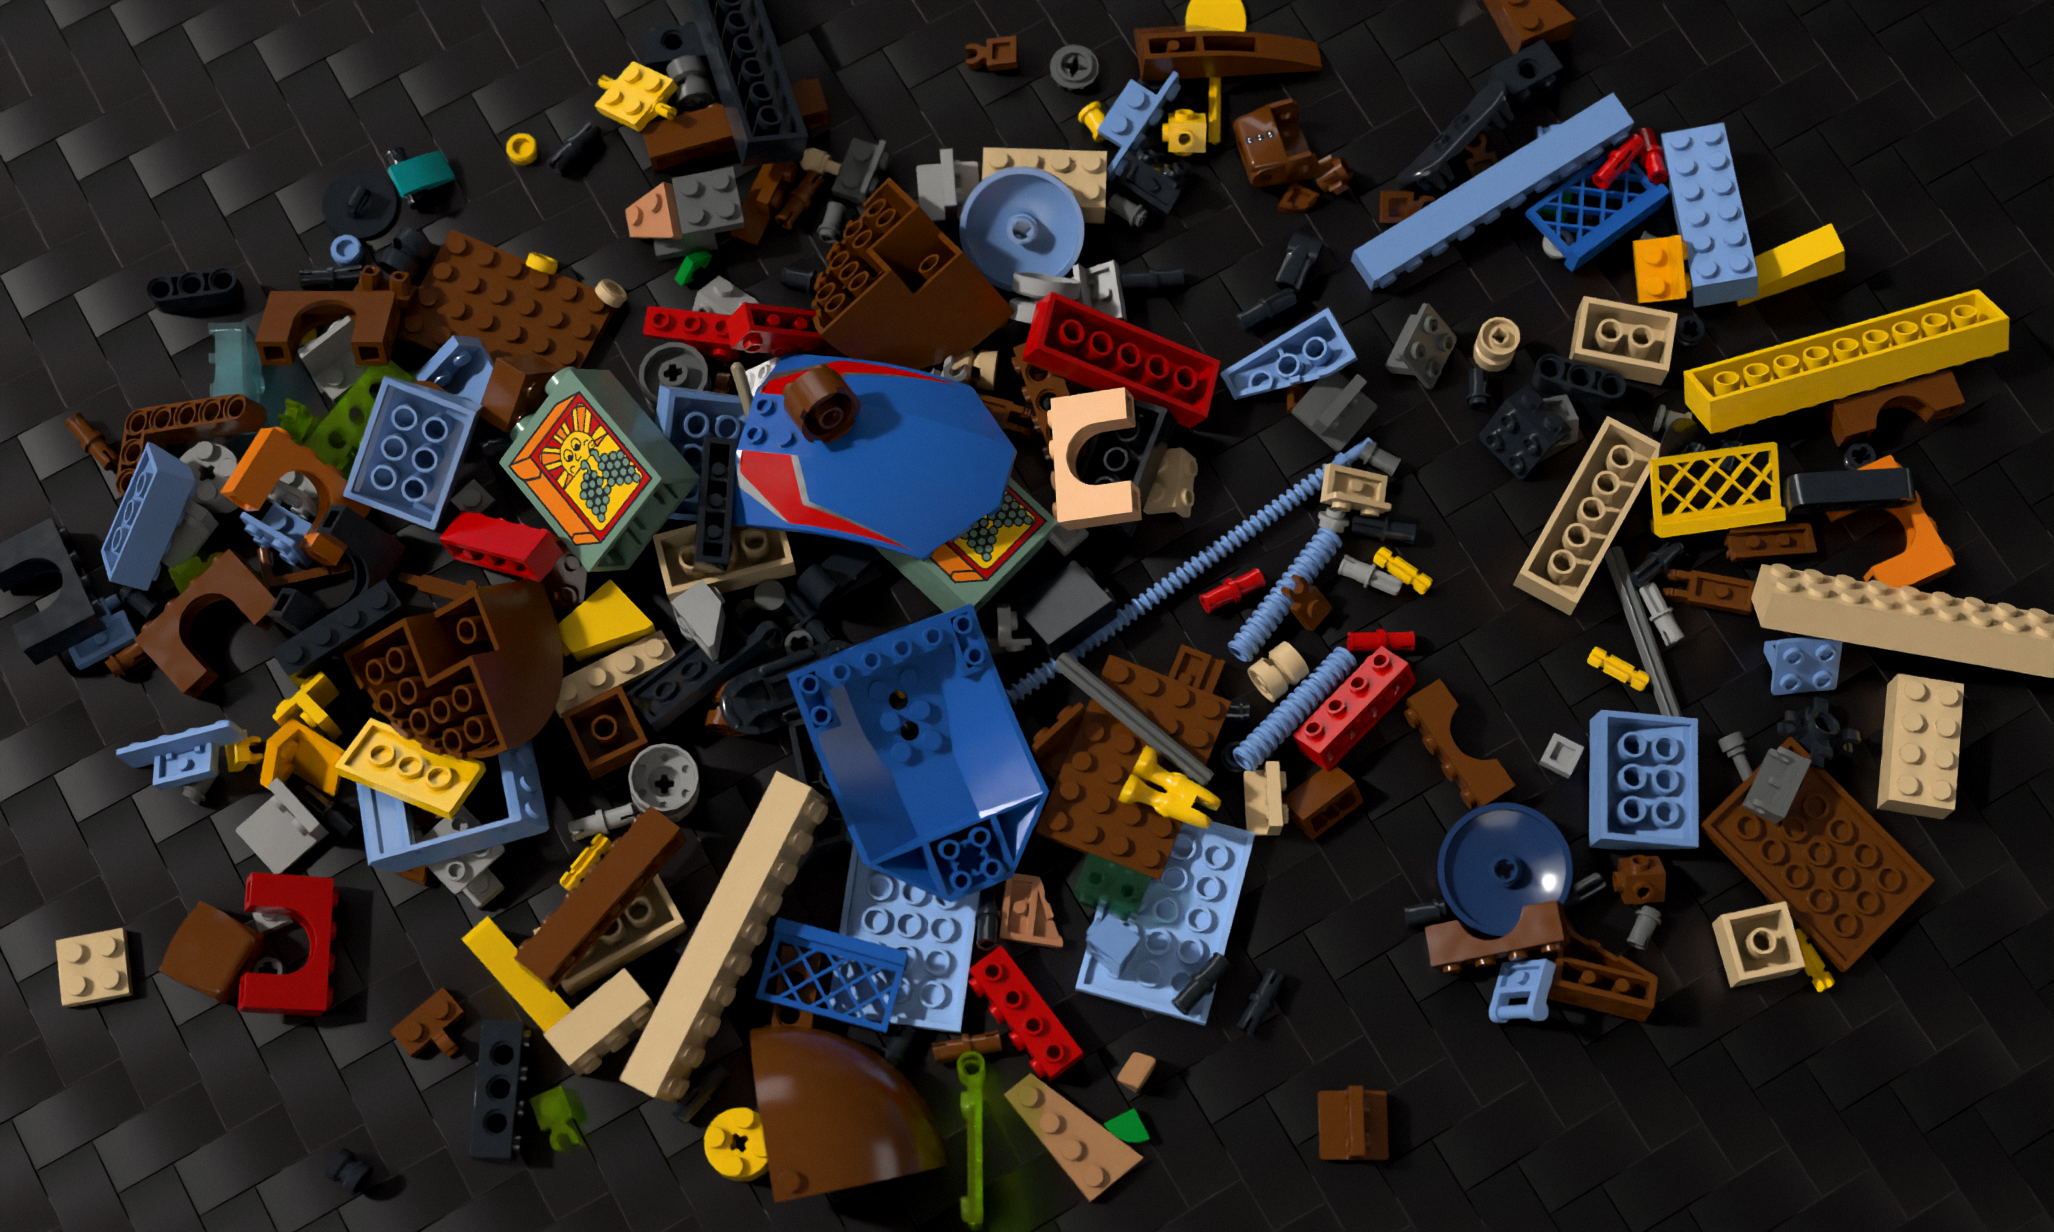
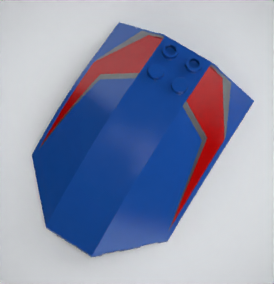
M785 353L764 382L757 388L737 447L731 523L736 526L800 532L849 540L913 556L924 562L933 556L935 549L949 540L951 543L970 531L972 524L987 514L991 517L1001 510L1017 451L974 388L970 385L931 373L882 362ZM818 364H826L828 368L836 370L861 403L860 415L856 412L853 418L855 422L853 428L842 438L826 444L822 440H814L815 443H811L805 439L785 412V397L782 393L788 383L795 381Z

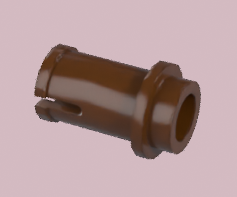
M135 641L115 656L110 654V659L105 661V663L116 678L121 674L124 677L127 670L150 656Z

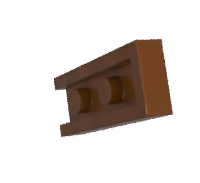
M1811 522L1729 528L1725 531L1726 539L1723 540L1725 548L1729 549L1726 552L1727 559L1731 560V562L1812 557L1817 553Z

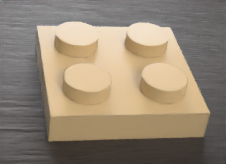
M119 928L56 940L62 1006L68 1008L133 995L127 930Z

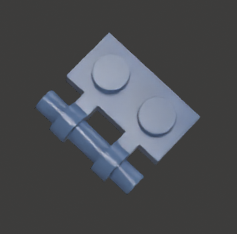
M117 594L106 599L104 597L99 598L107 615L102 617L107 629L68 649L79 670H83L135 642L134 639L138 635L127 613L121 610L112 615L111 610L122 605Z

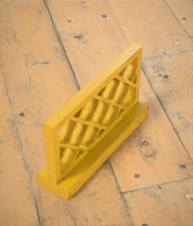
M1776 442L1649 459L1653 519L1650 520L1651 532L1660 538L1786 521L1785 508L1781 506ZM1768 451L1769 463L1760 472L1750 464V461L1758 452ZM1747 454L1745 458L1741 457L1740 455ZM1727 456H1734L1741 463L1729 477L1718 467ZM1712 458H1717L1713 463L1709 460ZM1703 460L1710 467L1698 481L1687 471L1695 461ZM1686 462L1682 467L1677 464ZM1671 464L1679 471L1669 484L1666 485L1660 480L1659 466ZM1746 466L1758 475L1747 490L1735 481ZM1715 471L1726 479V482L1716 494L1704 486ZM1685 475L1695 483V486L1683 499L1672 489ZM1764 480L1770 485L1771 499L1759 501L1752 493ZM1660 485L1664 488L1662 492L1660 491ZM1731 485H1734L1743 494L1735 504L1727 505L1720 498ZM1702 489L1712 499L1703 509H1696L1690 504V501ZM1671 493L1681 503L1673 513L1662 514L1661 503ZM1750 498L1753 502H1746V500ZM1717 502L1722 505L1714 507ZM1686 506L1690 509L1689 511H1683V510L1685 509Z

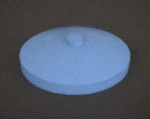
M1015 166L996 171L983 179L974 188L963 207L959 233L964 254L989 283L1000 289L1014 292L1012 290L1014 272H1033L1064 277L1079 257L1083 246L1085 226L1082 209L1076 196L1061 179L1039 168Z

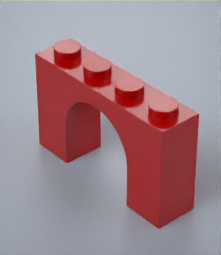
M252 872L246 879L244 912L280 914L295 919L307 932L310 941V954L305 966L291 974L246 972L240 978L238 1012L321 1016L326 1012L327 1007H331L333 989L328 987V974H332L334 971L335 956L330 954V941L335 940L337 929L336 921L331 920L332 908H336L338 903V888H333L334 878Z

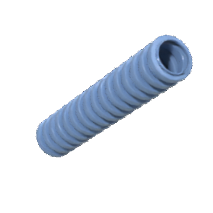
M1324 527L1318 529V535H1313L1312 542L1306 544V550H1302L1299 554L1300 557L1294 559L1295 565L1288 567V572H1284L1282 575L1283 580H1278L1276 587L1270 590L1271 595L1264 597L1265 603L1262 602L1258 605L1259 610L1253 611V618H1248L1246 620L1247 625H1243L1240 628L1241 633L1234 635L1235 641H1230L1228 647L1238 659L1244 662H1251L1253 660L1252 655L1259 652L1258 647L1264 646V639H1269L1271 637L1270 632H1274L1277 629L1276 624L1283 622L1282 616L1285 617L1289 614L1288 609L1294 603V600L1284 597L1281 588L1295 589V581L1291 576L1295 574L1304 577L1308 584L1312 585V578L1316 579L1318 577V571H1323L1325 568L1324 563H1329L1331 560L1330 556H1334L1337 552L1336 549L1341 548L1343 543L1334 531Z
M1336 647L1333 653H1330L1326 660L1320 663V667H1316L1313 673L1307 676V680H1303L1300 686H1297L1293 693L1287 696V700H1283L1280 703V707L1277 706L1273 713L1267 716V720H1263L1260 723V727H1256L1253 730V734L1250 733L1246 737L1247 740H1243L1240 743V747H1236L1233 750L1237 763L1242 768L1254 772L1257 769V765H1261L1264 762V758H1268L1271 755V751H1275L1278 748V744L1284 742V737L1287 738L1291 731H1294L1298 724H1301L1305 717H1308L1311 711H1314L1318 704L1325 700L1324 697H1328L1331 691H1334L1338 684L1344 681V677L1347 678L1351 671L1357 668V662L1353 654L1345 648Z

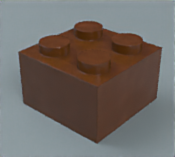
M537 354L497 357L480 404L483 406L480 417L504 432H511L520 420L538 411L549 396L545 391L548 381L562 369Z
M621 685L561 713L586 769L593 780L633 762L640 752L650 746Z

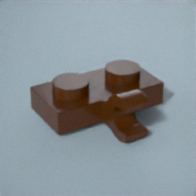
M442 987L390 1030V1032L412 1058H415L432 1042H435L440 1050L450 1058L459 1048L446 1031L465 1016L466 1013L448 991Z

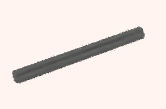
M1620 546L1609 548L1604 556L1646 673L1650 675L1649 681L1661 715L1683 717L1634 582L1630 580L1631 572L1623 550Z
M1064 652L1057 658L1055 662L1057 670L1195 783L1205 787L1212 780L1214 774L1208 767L1072 656Z

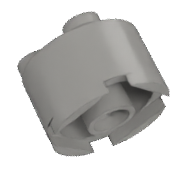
M202 441L189 449L180 458L182 462L190 466L194 479L197 481L196 491L191 498L192 501L207 509L212 516L219 513L226 514L239 507L220 493L239 463L229 449L219 444Z

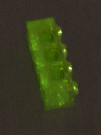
M391 359L388 366H368L303 443V446L315 451L318 455L317 459L323 464H330L341 471L350 461L346 455L353 446L359 450L375 403V399L369 393L370 386L373 384L381 386L385 375L407 382L411 379V376ZM358 408L364 413L365 420L363 424H354L350 420V409ZM338 432L344 437L345 443L342 448L336 449L330 445L328 440L330 433Z

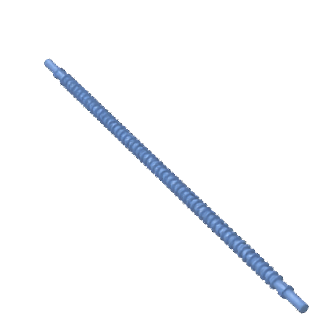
M1367 437L1346 453L1340 452L1335 456L1332 464L1352 468L1351 464L1359 459L1367 441L1374 444L1373 441ZM1327 463L1323 464L1322 470L1316 469L1315 475L1309 474L1308 480L1301 479V485L1294 484V490L1287 489V495L1280 494L1278 501L1273 499L1271 506L1265 505L1264 511L1258 510L1257 516L1250 515V521L1243 520V526L1236 525V531L1229 530L1227 537L1221 536L1220 542L1214 541L1213 547L1206 546L1205 553L1199 551L1198 558L1192 556L1191 563L1184 562V567H1177L1175 574L1170 572L1168 579L1163 577L1161 584L1154 583V589L1147 588V593H1140L1138 600L1133 598L1131 605L1124 604V610L1117 609L1116 619L1070 650L1068 654L1075 660L1079 656L1084 658L1086 651H1093V646L1100 647L1101 640L1107 642L1108 635L1115 636V630L1122 631L1124 624L1129 626L1131 619L1134 621L1138 619V614L1145 615V609L1152 610V604L1159 605L1160 599L1166 600L1167 594H1174L1176 587L1182 589L1183 582L1189 584L1190 577L1196 579L1197 572L1204 573V568H1211L1213 561L1218 563L1220 556L1225 558L1227 551L1234 552V546L1241 547V541L1248 542V536L1255 537L1257 530L1262 532L1264 525L1267 527L1271 525V520L1278 521V515L1285 516V510L1292 511V505L1299 506V500L1306 501L1308 494L1313 496L1315 489L1318 491L1322 489L1324 469ZM1049 657V663H1041L1042 668L1035 667L1033 674L1027 673L1026 679L1019 678L1018 685L1012 683L1011 690L1004 689L1010 704L1016 706V701L1018 699L1023 701L1025 694L1032 695L1033 688L1039 690L1040 683L1047 684V679L1049 677L1054 679L1056 672L1061 674L1055 668V662L1051 657Z

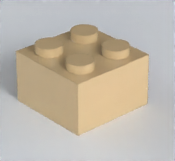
M1786 901L1724 914L1712 923L1731 988L1793 975L1805 967Z

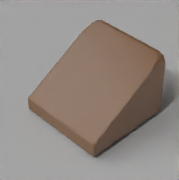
M1134 1052L1118 1075V1082L1135 1093L1140 1092L1156 1066V1059Z

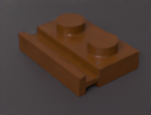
M1181 644L1168 677L1213 694L1224 668L1225 660L1215 659L1212 655Z

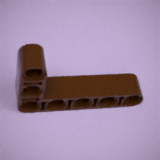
M235 393L139 408L132 411L127 417L124 427L115 482L117 493L122 496L125 495L147 442L154 443L166 451V447L169 444L255 432L262 428L266 422V408L242 394Z

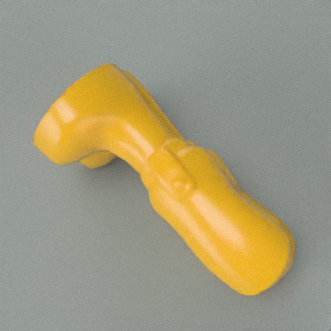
M1148 745L1143 749L1133 773L1129 776L1118 798L1119 801L1125 804L1135 802L1153 806L1163 817H1171L1202 829H1208L1212 820L1205 814L1192 808L1194 801L1211 810H1218L1221 805V800L1201 785L1191 781L1186 775L1169 772L1157 763L1156 750ZM1140 778L1162 786L1167 793H1162L1149 787Z

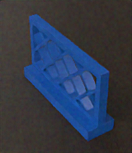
M1618 145L1526 211V217L1566 258L1564 265L1572 273L1663 207L1670 193L1662 183L1658 186L1651 184L1648 176L1633 160L1630 163V168L1615 179L1623 180V192L1585 187V179L1596 174L1598 169L1607 162V156L1613 150H1618ZM1628 181L1639 182L1646 191L1642 194L1628 193ZM1565 193L1579 194L1578 206L1562 204V195ZM1584 195L1601 197L1600 208L1585 207ZM1606 198L1622 199V208L1620 210L1605 209ZM1543 209L1556 210V222L1544 221L1537 213ZM1561 211L1578 213L1577 225L1561 223ZM1583 214L1600 216L1599 225L1596 227L1583 226ZM1560 230L1577 232V241L1568 246L1560 238Z
M778 917L756 999L887 1034L903 974L909 961L908 952ZM780 942L794 946L800 957L782 966L776 956ZM800 948H804L810 951L803 954ZM818 952L826 954L832 966L814 975L806 959ZM832 956L841 958L842 960L835 963ZM803 961L811 978L793 987L785 971ZM850 961L859 963L864 975L847 984L839 967ZM774 962H776L779 969L772 972ZM864 965L875 968L868 972ZM835 970L844 986L826 996L818 979ZM882 970L896 973L893 985L879 992L871 976ZM782 973L790 989L779 996L765 993L769 980ZM868 979L876 995L858 1004L850 988ZM814 982L823 998L811 1005L802 1003L797 991ZM847 991L855 1007L845 1013L835 1012L829 1000ZM890 993L888 1003L886 1004L883 997ZM793 994L797 1001L787 999L786 997ZM880 1000L885 1009L882 1024L867 1020L862 1009ZM826 1002L829 1010L820 1008L818 1006ZM858 1011L862 1019L850 1015Z

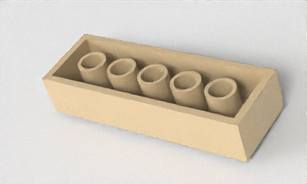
M1607 416L1513 585L1571 615L1650 474L1649 459L1659 457L1660 443Z

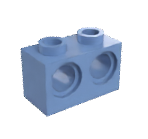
M1109 913L1103 920L1098 917L1086 932L1088 935L1086 938V953L1117 977L1120 976L1139 952L1141 938Z

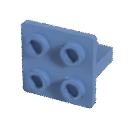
M1814 636L1765 641L1763 652L1773 671L1771 682L1772 694L1784 695L1836 689L1843 641Z

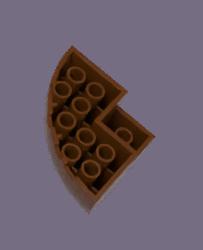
M888 178L862 205L866 210L856 221L850 220L847 223L842 242L835 241L825 259L829 265L826 271L820 272L814 287L817 294L811 306L816 311L813 322L820 336L844 355L854 360L876 361L911 369L933 366L944 362L951 355L955 358L967 352L996 329L1004 326L1008 322L1009 317L1015 312L970 259L891 178Z
M530 579L475 588L433 613L405 617L343 653L359 688H366L375 701L372 707L377 713L382 712L392 721L390 726L398 734L407 740L415 739L418 743L422 744V749L430 753L455 756V759L460 760L494 756L518 747L532 739L541 731L554 712L562 686L563 651L558 624L542 581L538 582Z
M768 1026L751 1029V1053L755 1087L775 1203L882 1181L951 1164L945 1140L926 1101L909 1080L894 1065L879 1054L850 1038L818 1028Z

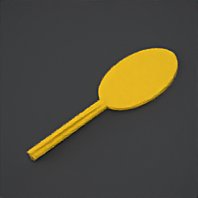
M1191 0L1186 13V25L1245 32L1246 16L1241 0ZM1209 77L1208 142L1216 145V143H1220L1221 77Z

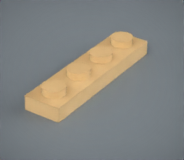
M662 630L562 678L561 691L555 707L559 717L562 718V712L621 685L623 688L653 673L676 654Z

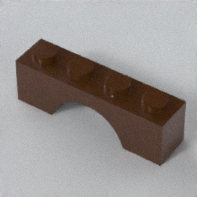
M1948 369L1941 372L1936 370L1934 373L1922 374L1920 378L1913 380L1908 378L1903 382L1891 383V386L1881 389L1877 387L1874 390L1862 391L1860 395L1852 397L1848 395L1842 399H1834L1824 415L1839 448L1867 440L1876 429L1878 413L1885 409L1894 407L1905 408L1918 414L1927 423L1955 415L1964 405L1965 401L1952 370Z
M1441 679L1436 680L1409 697L1404 705L1406 720L1413 728L1417 727L1424 736L1422 740L1425 747L1432 755L1436 753L1443 763L1441 768L1445 776L1451 782L1455 780L1462 790L1460 792L1461 798L1470 809L1473 807L1477 809L1488 804L1497 803L1511 794L1516 785L1497 758L1479 760L1469 757L1454 743L1450 732V721L1458 707V703Z
M1557 900L1523 906L1521 917L1515 928L1506 936L1496 940L1475 938L1466 926L1458 920L1425 927L1432 967L1439 971L1443 970V974L1463 971V966L1475 964L1478 968L1492 966L1496 964L1495 959L1508 957L1509 961L1522 960L1529 957V952L1541 950L1542 954L1557 953L1562 951L1563 945L1571 944L1563 904Z

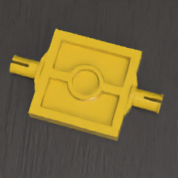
M634 61L617 80L603 75L601 76L602 79L598 81L599 87L607 90L595 104L599 113L638 132H641L648 122L657 115L672 120L674 119L672 116L675 117L677 114L676 108L667 105L669 98L678 89L674 80Z

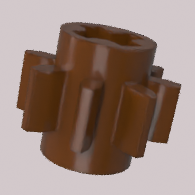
M1330 154L1318 161L1320 166L1317 167L1318 172L1315 174V179L1324 192L1334 191L1338 195L1350 188L1348 183L1351 182L1350 178L1353 177V171L1345 158H1333Z

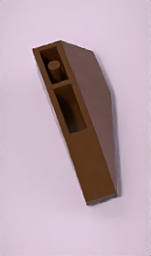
M1197 25L1134 28L1142 81L1167 80L1173 71L1179 74V79L1322 70L1317 42L1280 35L1240 32Z

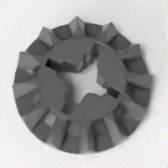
M1069 45L1061 48L1054 54L1050 63L1051 78L1055 79L1058 87L1062 85L1068 88L1069 91L1078 88L1083 91L1085 86L1093 84L1099 68L1097 58L1093 52L1079 45ZM1075 60H1077L1079 70L1072 77L1068 68H1071Z

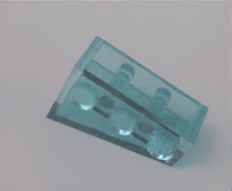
M247 322L208 323V333L213 334L215 337V353H209V363L215 364L214 383H210V397L239 393L259 403L260 394H263L265 390L263 375H261L262 364L255 343L256 336ZM258 431L249 432V433H243V434H236V435L257 434Z

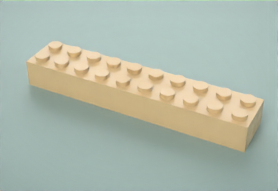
M1761 564L1751 600L1762 628L2054 678V615L2048 614L2041 609L2031 608L2028 611L2017 609L2007 603H1998L1997 605L1984 603L1973 597L1959 599L1953 598L1944 592L1936 591L1931 594L1920 592L1918 589L1910 586L1896 588L1876 580H1871L1867 583L1856 581L1847 575L1833 577L1823 575L1821 572L1813 569L1799 571L1783 564H1773L1772 566Z
M776 771L620 1077L621 1081L654 1098L674 1104L686 1094L690 1084L688 1079L693 1069L701 1064L705 1056L704 1047L709 1037H713L720 1027L721 1019L719 1017L724 1007L729 1006L736 994L735 986L740 976L745 975L752 962L750 956L755 946L760 945L766 936L767 927L765 926L771 914L774 915L779 910L782 903L781 895L786 885L791 884L798 871L796 865L801 855L806 854L811 847L813 836L811 835L816 825L821 824L827 815L829 800L813 788Z

